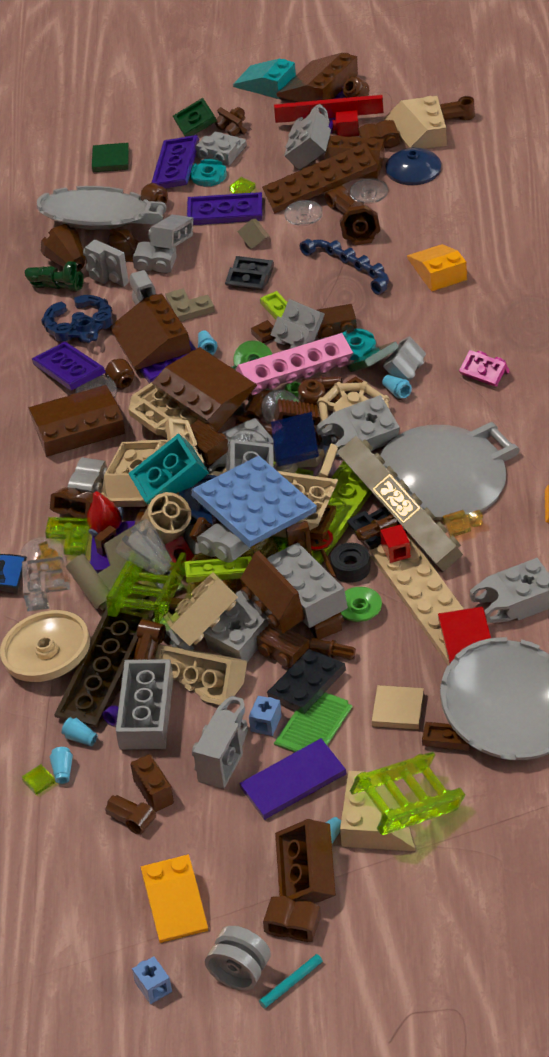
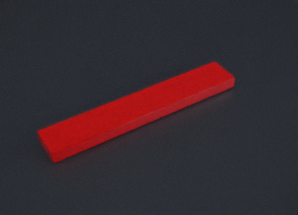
M383 95L274 104L275 123L293 122L301 117L305 119L311 110L319 104L327 110L328 118H336L335 112L357 110L358 116L384 113Z

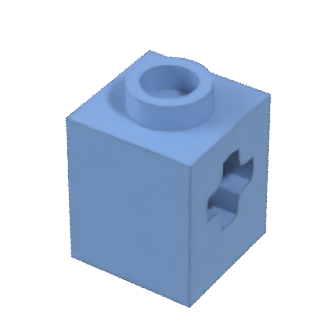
M257 696L249 714L251 732L269 736L274 735L282 716L280 700Z
M154 956L148 960L141 961L136 967L132 968L135 984L150 1004L172 992L170 977Z

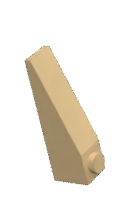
M158 644L155 660L171 659L173 680L183 684L189 691L195 692L205 702L221 705L227 698L235 696L244 684L246 660Z

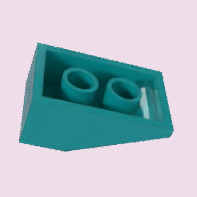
M279 58L250 65L233 83V87L280 99L281 97H277V92L296 76L295 62Z
M178 433L128 474L145 503L150 504L151 500L158 494L165 492L178 493L193 487L208 475L209 472L192 445Z

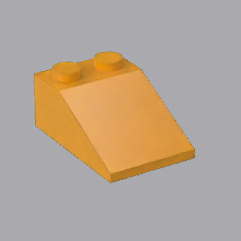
M441 244L407 255V259L431 292L467 280V262L458 250Z
M189 854L140 866L159 943L209 931Z

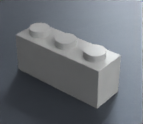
M172 214L153 225L149 230L150 246L172 249L192 237L193 217Z

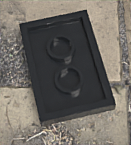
M308 649L267 691L268 697L280 700V704L305 714L346 671L345 663Z

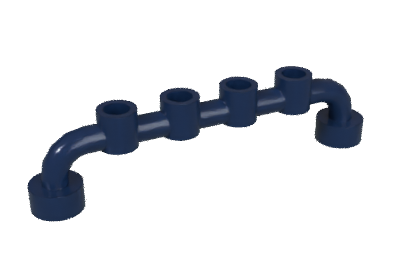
M306 239L300 243V250L305 256L314 253L316 247H322L326 249L329 255L335 254L339 256L342 262L354 264L358 271L362 269L367 271L371 278H376L370 283L371 289L375 294L380 295L387 290L389 277L384 272L382 264L370 265V260L367 256L363 255L357 258L352 248L342 250V246L337 240L329 243L325 240Z

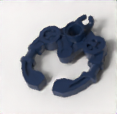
M94 295L74 297L76 308L94 306L99 310L92 317L85 315L83 312H76L72 315L71 323L57 324L54 318L67 312L66 304L61 301L51 305L41 319L46 332L54 336L55 340L60 342L68 341L72 337L78 338L82 343L96 341L98 338L97 332L113 324L112 307L108 305L107 299Z

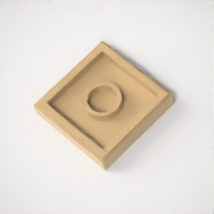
M330 444L316 474L317 477H328L338 450L337 445Z
M377 685L372 726L419 730L424 688Z

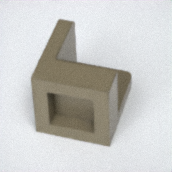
M256 218L250 220L237 231L250 249H253L269 237V234Z

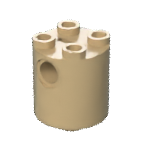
M168 492L158 494L151 500L140 521V533L149 547L162 548L163 545L182 536L191 520V509L183 497Z

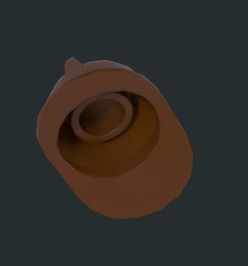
M110 229L107 245L124 252L126 262H133V255L140 242L134 239L132 233L127 229Z

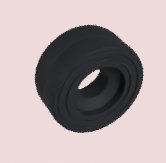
M344 543L337 546L331 553L330 561L336 579L346 583H354L368 576L371 569L370 554L363 545ZM347 561H356L355 564H345Z

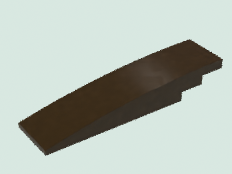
M127 581L122 594L117 593L112 606L107 605L90 640L88 652L79 663L54 714L56 718L67 720L69 717L73 719L78 718L85 725L96 728L99 726L103 719V712L112 705L121 689L125 660L133 659L138 642L137 628L142 619L153 621L158 614L161 615L165 597L169 598L170 596L168 590Z

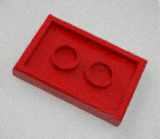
M483 606L438 613V621L449 664L462 649L478 641L491 638Z

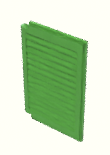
M325 692L305 714L299 711L294 712L274 742V745L297 752L322 738L328 746L353 706L348 704V700Z

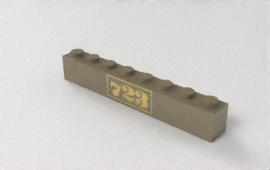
M357 436L352 438L337 453L444 572L463 555L458 549L461 544L453 535L449 538L445 534L448 530L440 521L437 524L433 521L435 516L427 507L424 510L420 505L423 502L415 493L413 495L408 493L410 488L402 479L399 482L395 479L398 475L390 466L384 467L385 460L378 453L373 454L371 452L373 447L366 439L361 441Z

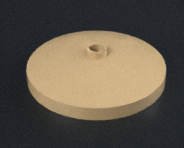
M62 610L36 613L17 623L6 634L0 648L1 660L7 672L19 680L27 682L51 680L71 671L83 660L89 649L90 634L85 622L74 613Z

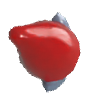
M98 491L93 493V500L87 513L89 533L93 536H97L108 526L117 529L124 515L123 507L117 508L110 499Z

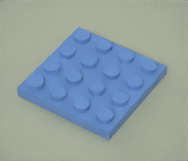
M260 456L193 488L191 494L248 547L316 513L317 505Z

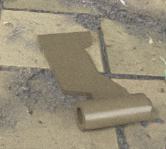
M140 522L104 544L110 566L97 573L84 554L77 556L66 565L67 570L96 610L101 608L104 611L107 605L111 606L117 593L122 594L127 581H133L139 566L160 553L162 548L149 547L145 543L140 533Z

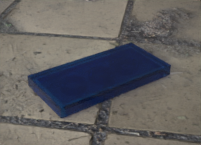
M312 412L271 422L277 467L319 457Z

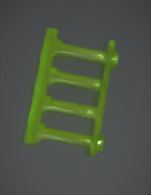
M135 546L106 597L108 616L117 617L120 609L125 606L152 610L155 613V622L160 623L163 616L168 613L169 604L185 575L184 562H186V553L181 552L176 563L147 559L144 556L143 547ZM146 567L171 571L168 576L141 571ZM140 580L161 583L164 586L161 589L134 584ZM133 593L158 598L153 602L127 598V596Z
M434 752L424 755L418 754L414 758L370 772H361L355 777L350 792L353 795L365 791L382 815L377 830L381 835L458 810L466 794L461 788L451 791L446 790L430 768L435 757ZM422 773L438 795L428 796L413 775ZM403 779L419 801L415 803L408 802L394 781ZM384 785L400 808L390 809L375 787Z

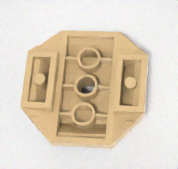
M152 382L131 396L128 408L129 415L156 435H162L167 438L165 422L168 418L188 420L190 425L197 421L196 418L162 396Z
M168 440L122 442L104 474L103 487L100 493L110 499L116 507L148 506L149 504L145 503L128 473L166 444Z

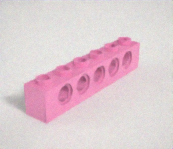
M340 333L239 364L236 371L257 384V387L251 392L252 395H255L264 389H274L283 383L290 384L299 378H309L318 372L325 373L337 366L341 368L349 363L353 351L344 335Z

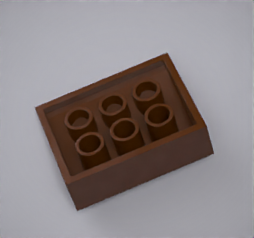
M338 53L311 61L277 92V97L297 102L333 99L342 91V87L349 78L358 75L357 56L350 55L349 53Z
M162 293L154 294L141 300L110 326V331L134 370L191 352L188 332Z
M201 347L166 366L152 382L162 396L194 418L201 420L205 424H211L216 432L220 430L257 387L256 383Z
M107 385L28 407L46 457L125 434L124 419Z

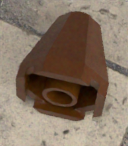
M361 201L352 203L340 219L343 238L350 240L354 245L372 243L375 235L381 231L378 213Z
M67 224L52 228L48 232L50 236L48 238L44 237L41 240L42 254L62 267L68 261H74L77 271H80L85 265L86 258L83 255V248L77 230Z

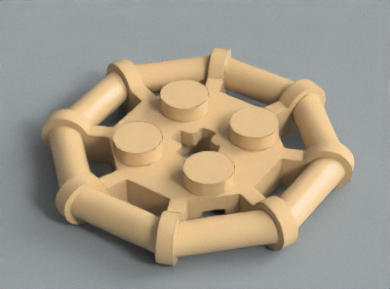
M366 381L362 383L337 382L334 383V387L323 397L318 399L317 405L319 406L320 420L322 422L328 418V410L336 412L368 400L364 393L373 398L381 395L388 408L390 399L387 395H383L369 386ZM344 391H360V392H359V394H358L357 392H350V393L346 394ZM338 394L340 399L336 403L330 402Z

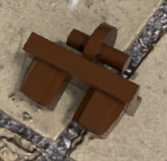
M222 107L217 110L219 116L215 125L218 129L223 130L225 128L230 136H236L239 132L242 134L247 132V129L242 126V121L246 117L245 111L241 107L231 109L230 112Z

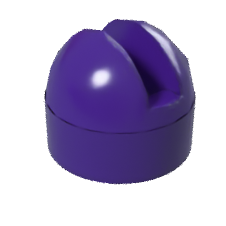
M110 706L102 714L103 719L111 726L117 725L119 706Z

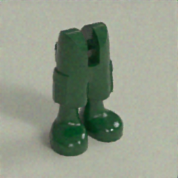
M68 261L61 272H58L57 267L52 266L29 267L24 272L27 280L36 288H64L71 291H80L84 284L83 273L77 271L74 261Z

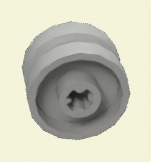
M226 926L222 928L215 941V945L205 959V966L210 974L221 983L237 990H250L254 988L260 978L261 971L265 968L271 957V951L266 942L250 930L239 926Z

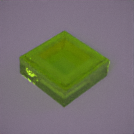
M240 177L229 186V189L234 194L251 193L256 189V185L254 182Z
M42 764L22 776L23 782L35 795L56 783L55 778Z

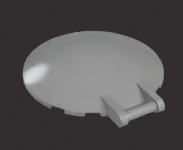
M76 186V190L69 191L65 187L53 190L51 195L44 193L37 199V209L43 215L61 224L86 230H106L130 223L157 224L163 220V214L167 209L166 204L163 202L148 201L147 199L142 201L141 195L130 192L129 195L123 193V189L104 186Z
M493 422L473 431L451 425H425L412 428L397 435L385 446L380 456L385 460L384 467L390 466L398 475L395 479L398 482L402 479L410 488L408 493L410 495L415 493L423 502L420 505L424 510L427 507L434 514L435 518L433 520L454 517V520H459L485 511L498 500L499 494L504 489L506 482L504 462L515 457L519 453L520 448L516 444L510 443L497 430L498 427ZM492 436L503 449L498 451L486 438Z
M507 637L485 639L462 649L447 666L440 687L441 705L449 724L468 744L481 752L508 760H529L549 754V654L539 649V645L522 639L521 642L507 640Z

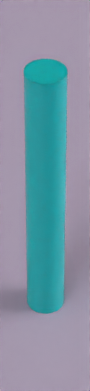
M315 954L259 1000L260 1005L266 1009L323 962L322 958Z

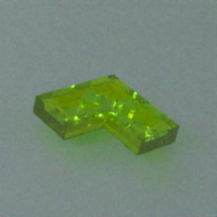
M48 517L45 531L46 538L65 539L64 555L84 554L86 556L90 536L87 518Z

